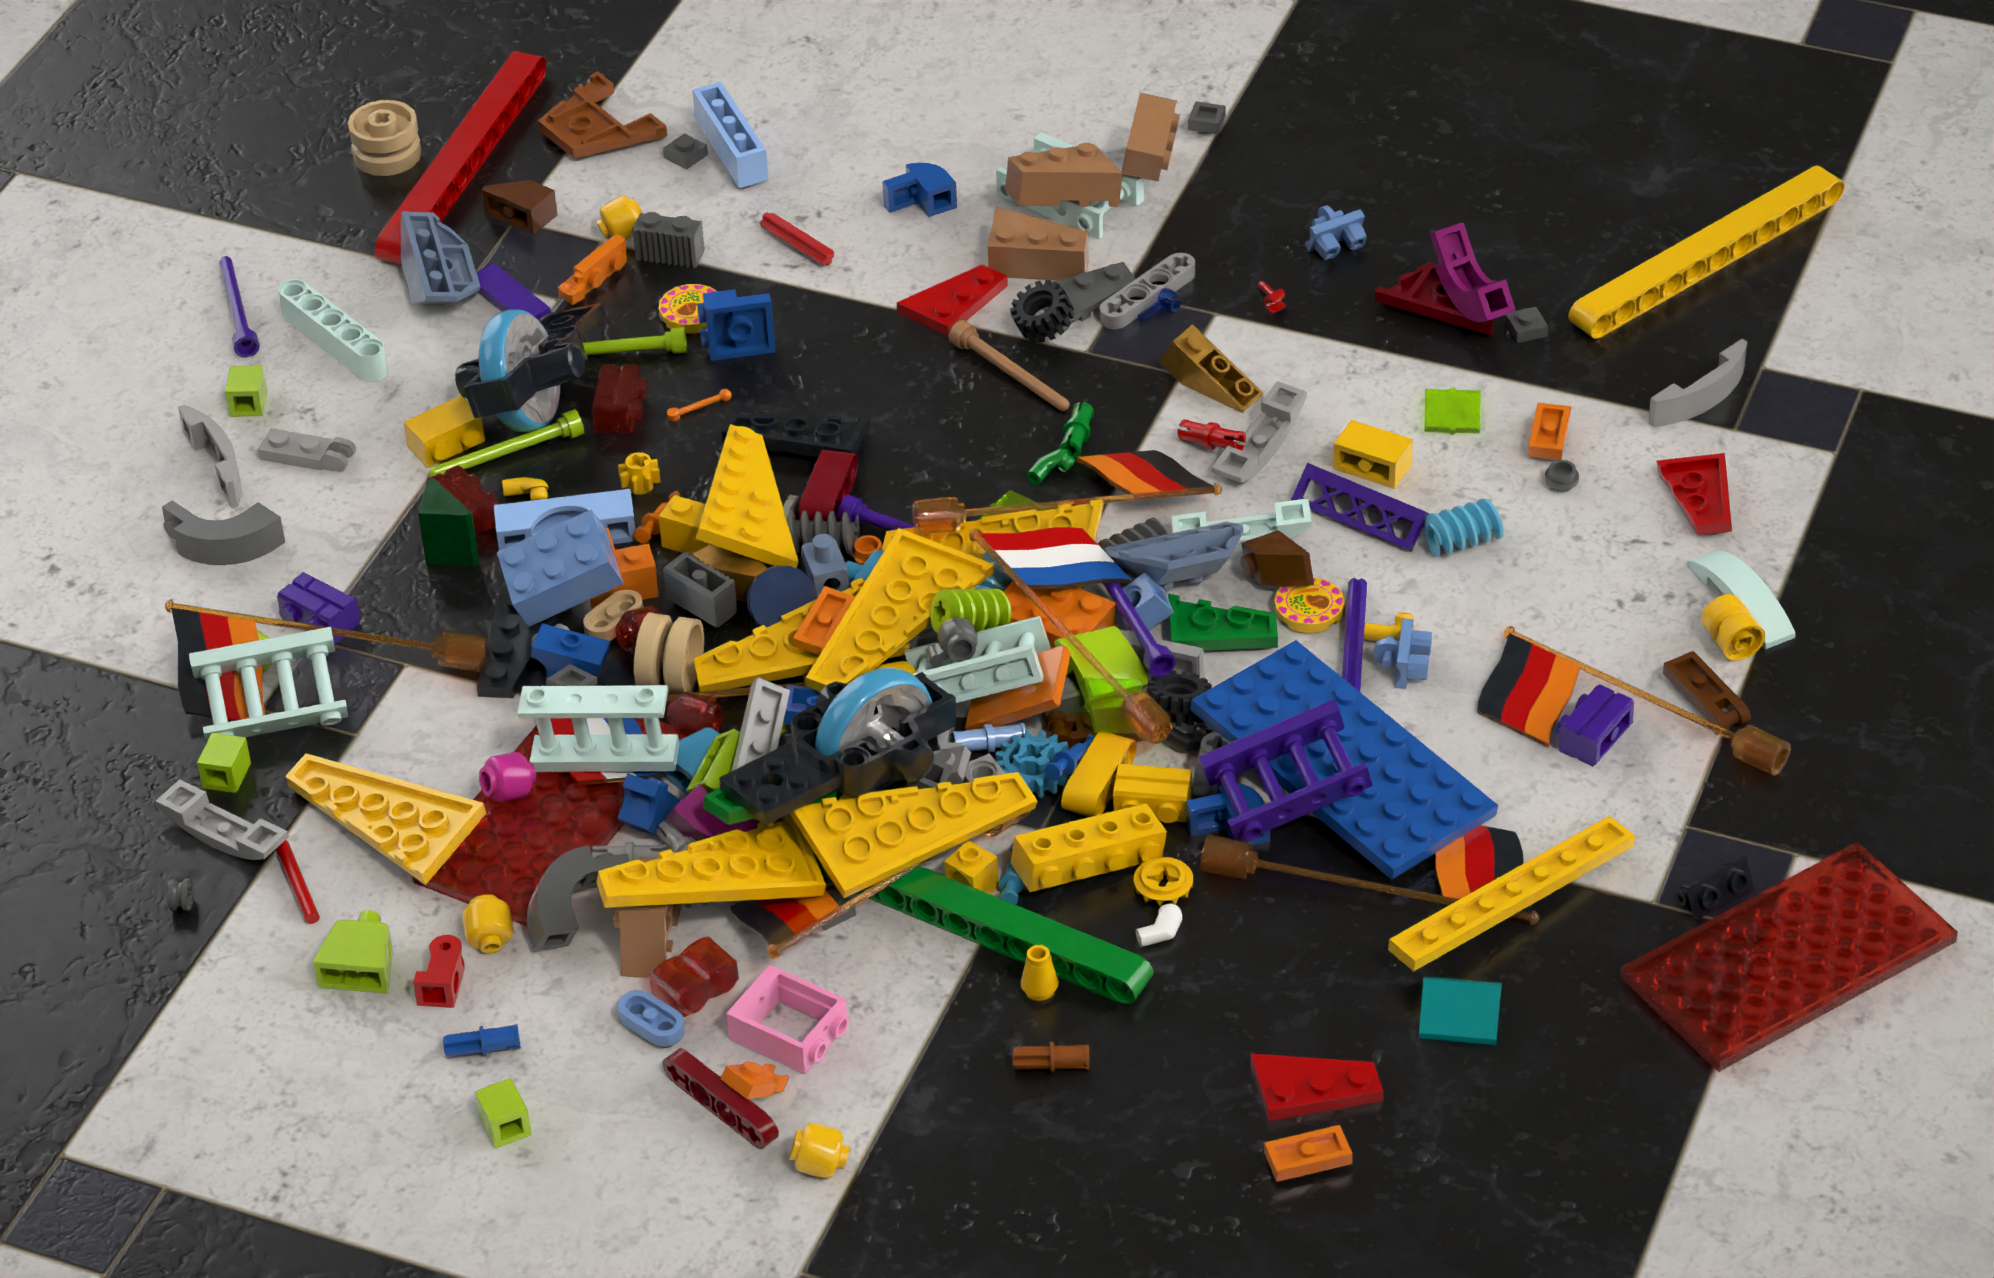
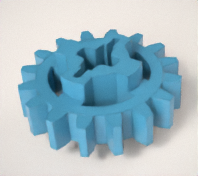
M1025 731V737L1021 739L1014 734L1011 736L1012 743L1002 742L1001 751H996L995 761L1006 774L1019 772L1031 792H1036L1039 798L1044 796L1045 790H1049L1054 794L1057 793V784L1066 786L1068 777H1071L1073 772L1062 774L1061 778L1056 781L1050 780L1045 775L1044 770L1049 763L1053 762L1055 754L1061 750L1068 751V743L1066 741L1058 743V735L1056 734L1046 738L1044 731H1040L1037 736H1032L1030 731Z

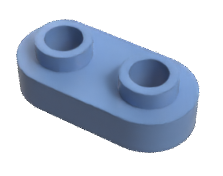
M634 990L627 992L619 999L617 1006L620 1022L651 1043L662 1047L672 1046L684 1037L685 1027L682 1014L649 992Z

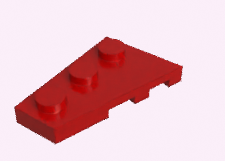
M981 264L896 302L897 313L949 336V332L955 323L960 320L967 321L1008 286V276Z
M1725 453L1656 461L1659 474L1697 535L1732 532Z
M1251 1054V1067L1269 1121L1383 1101V1088L1374 1062Z

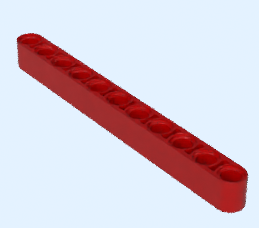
M517 51L511 53L379 234L375 244V256L378 260L402 265V211L433 212L440 218L439 222H442L544 79L546 59L543 56Z

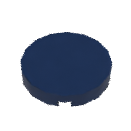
M773 566L757 575L752 581L747 593V608L759 627L765 625L767 628L782 621V615L817 599V592L812 580L803 571L792 566Z

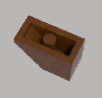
M532 180L489 185L481 189L485 215L535 235L558 215L555 190Z
M1277 530L1241 543L1243 556L1240 558L1241 567L1247 576H1250L1260 585L1307 587L1314 585L1310 553L1281 531Z

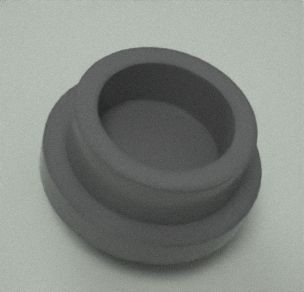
M1556 460L1545 471L1544 479L1551 488L1565 491L1578 484L1579 473L1572 462Z

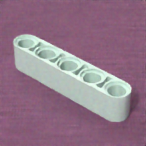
M289 279L280 284L278 292L285 320L362 380L377 382L387 376L388 367L384 343L305 281Z

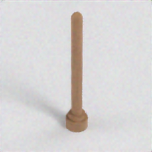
M960 320L953 325L949 332V341L960 349L974 350L1058 410L1066 411L1069 408L1070 404L1066 398L981 340L973 325L965 320Z

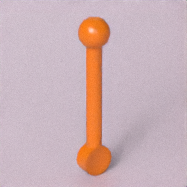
M722 389L718 395L680 409L670 408L667 410V418L670 421H677L680 419V415L718 401L727 402L731 399L732 394L728 389Z

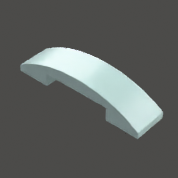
M1309 499L1274 503L1275 513L1208 522L1206 511L1171 516L1173 533L1226 521L1243 525L1244 532L1234 551H1243L1241 543L1277 530L1287 537L1293 538L1311 528L1312 520Z
M1719 549L1688 560L1687 566L1706 586L1715 584L1724 594H1734L1742 600L1750 614L1755 617L1765 632V640L1762 644L1764 649L1795 638L1794 628L1774 594L1763 580L1742 560L1729 552Z

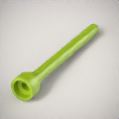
M685 327L671 328V332H665V335L582 342L586 355L665 348L667 352L673 351V354L687 353Z
M575 409L565 412L561 418L557 419V423L433 466L429 470V476L437 480L561 435L563 438L569 436L570 439L584 434L581 418Z

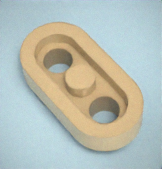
M620 590L610 595L584 617L585 635L608 641L614 639L643 615L644 609L641 595L634 590Z

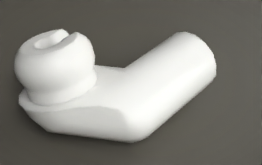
M1165 904L1161 906L1154 925L1136 929V937L1140 947L1174 938L1182 921V912L1177 905Z

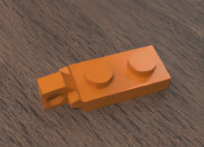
M618 234L613 235L573 267L574 275L558 287V297L574 305L584 299L585 294L593 288L599 287L612 273L620 270L627 260L626 239Z

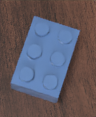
M592 509L497 552L512 604L528 627L624 584L608 533Z

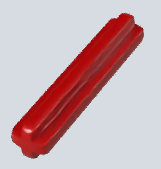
M766 212L762 215V220L760 221L761 228L820 265H830L832 263L835 253L831 248L774 213Z

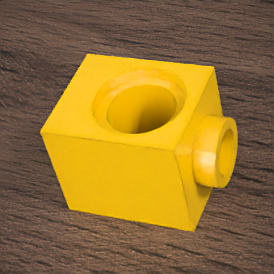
M969 840L944 861L946 877L990 895L999 888L997 856Z

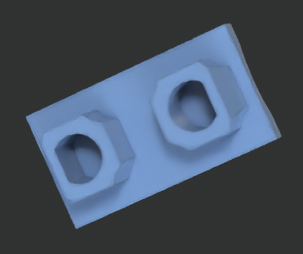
M1328 205L1320 207L1318 218L1312 220V227L1309 229L1310 239L1305 242L1308 252L1317 250L1320 256L1327 260L1339 254L1341 248L1338 243L1339 241L1344 240L1351 250L1363 247L1367 236L1362 227L1365 216L1361 209L1343 215L1341 210L1334 212Z
M1403 618L1400 642L1395 640L1394 637L1388 636L1377 641L1373 648L1374 659L1382 664L1384 668H1390L1394 665L1398 668L1396 688L1406 689L1408 678L1427 680L1429 656L1432 647V632L1413 630L1414 619Z

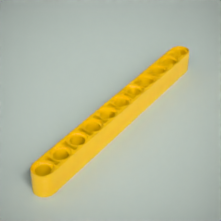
M1814 166L1583 296L1571 307L1568 315L1569 321L1592 338H1601L1834 205L1841 198L1845 189V183L1822 167Z

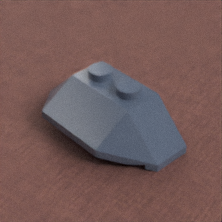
M402 211L401 264L413 304L445 305L457 302L480 290V283L468 244L451 228L439 222L440 218L433 212Z
M1226 521L1104 547L1103 550L1119 567L1135 579L1145 572L1162 589H1170L1174 587L1173 582L1184 580V583H1197L1205 580L1204 575L1217 573L1231 557L1244 531L1243 525Z

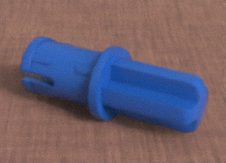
M518 1024L483 1029V1026H479L478 1031L445 1035L443 1037L444 1053L447 1057L482 1053L483 1056H487V1052L519 1049L521 1046Z

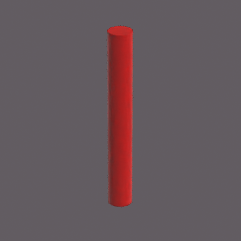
M285 840L276 848V852L306 923L314 924L320 919L319 913L290 844Z

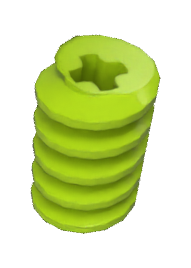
M998 588L989 590L941 589L933 598L930 608L931 625L936 633L941 625L952 618L969 620L973 623L976 632L1010 624L1012 615L1008 597L1004 591Z

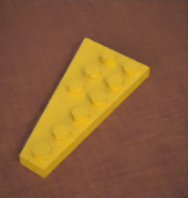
M730 424L695 539L773 566H792L796 568L799 561L763 436L755 433L750 428L737 427Z
M898 528L807 674L806 686L821 692L825 686L837 681L849 684L862 674L876 669L931 624L930 608L937 592L941 589H975L994 573V564Z
M305 754L285 776L289 788L425 885L486 815L482 802L310 754Z
M1019 772L978 777L973 782L954 785L951 784V781L937 783L936 787L918 789L917 786L869 792L860 795L858 798L838 801L836 797L822 799L821 803L805 805L789 814L842 897L846 898L1035 809L1037 799Z

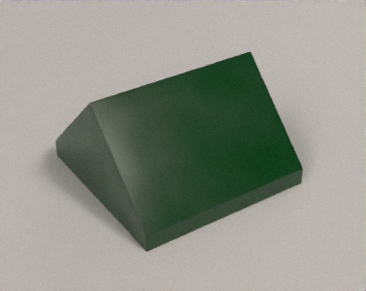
M434 478L428 480L418 511L426 564L469 567L478 565L479 557L472 512Z

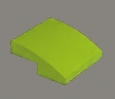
M1116 626L1060 638L1054 641L1056 647L1065 645L1071 652L1067 674H1075L1085 703L1147 687L1149 679L1136 652Z

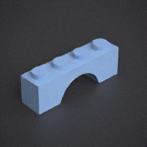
M630 489L494 505L499 551L591 509L603 527L609 528L613 544L637 541L634 537L635 521Z

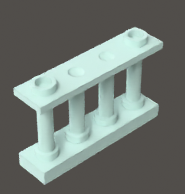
M1043 132L1034 137V153L1049 151L1054 147H1075ZM1113 162V164L1120 171H1122V166ZM999 167L996 170L997 195L1016 203L1005 191L1007 170ZM1123 174L1120 200L1136 207L1143 202L1144 179ZM1060 201L1059 206H1023L1067 226L1088 231V235L1097 239L1103 237V215L1112 208L1108 205L1109 201H1099L1095 206H1079V201Z
M1041 616L978 631L976 652L969 660L956 662L949 657L941 666L933 667L929 662L926 650L929 646L935 645L938 642L908 649L904 652L907 662L917 671V673L912 675L923 672L932 682L947 693L953 694L956 697V703L1043 681L1044 674L1037 654L1050 650L1051 646Z
M331 627L190 653L189 658L194 678L201 677L206 682L214 724L203 727L206 743L211 733L249 737L316 723L329 726L341 722L342 718H347L346 700L334 702L326 656L329 652H335ZM307 657L312 660L320 704L299 708L290 663L293 662V659ZM272 664L277 669L285 711L263 715L255 670L258 666ZM237 671L241 673L249 718L228 722L219 677L222 676V673Z
M667 685L523 686L517 714L518 718H535L539 735L534 736L530 762L534 765L535 771H675L680 745L678 734H662L658 719L664 718L668 695ZM550 718H571L575 735H554ZM586 718H607L611 735H590ZM622 718H643L647 734L626 735Z

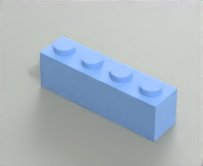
M722 82L693 89L695 120L737 186L742 188L768 180L766 149Z

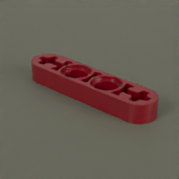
M679 1048L663 1060L664 1070L675 1085L754 1147L763 1149L779 1137V1131L775 1122L764 1110L721 1080L719 1075L685 1049Z

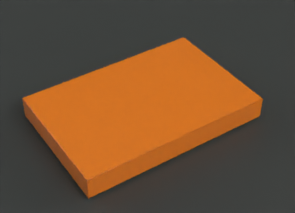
M1061 645L1038 653L1037 657L1044 674L1043 681L971 699L965 729H982L985 724H992L993 727L1003 726L1060 707L1071 652L1065 645Z

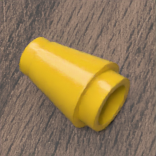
M1034 945L1027 951L1021 978V988L1032 1000H1047L1052 997L1059 982L1049 949L1043 945Z

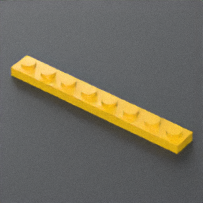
M1609 815L1390 938L1388 950L1412 971H1416L1634 847L1635 835Z

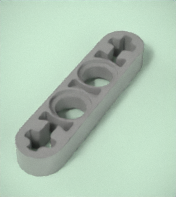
M1186 253L1170 255L1100 304L1101 325L1108 329H1121L1192 281L1195 277L1194 258ZM1158 281H1159V282H1165L1166 284H1163V285H1154V284H1151V283H1153V282H1158ZM1131 297H1142V298H1144V299H1142V300H1131V299H1129V298H1131Z

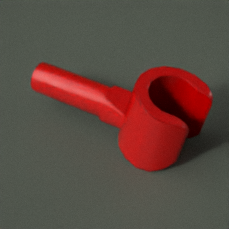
M1260 281L1258 287L1267 295L1264 297L1266 309L1274 314L1286 308V304L1281 301L1285 297L1284 290L1278 289L1275 291L1265 281Z

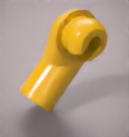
M520 477L502 480L504 497L530 494L531 501L548 498L547 490L549 487L542 479Z
M1398 612L1395 615V623L1391 625L1366 623L1364 640L1377 642L1392 636L1395 640L1399 641L1403 618L1414 619V616L1408 612Z

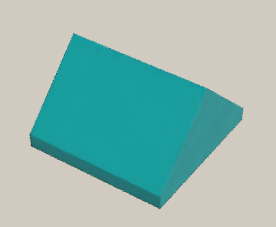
M1425 976L1423 978L1419 1038L1496 1045L1502 983Z

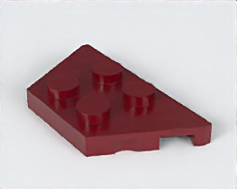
M1428 262L1418 267L1416 271L1398 277L1397 285L1387 290L1380 286L1375 290L1376 302L1491 335L1493 333V319L1485 322H1474L1465 317L1455 307L1444 290L1436 272L1435 266L1438 264Z

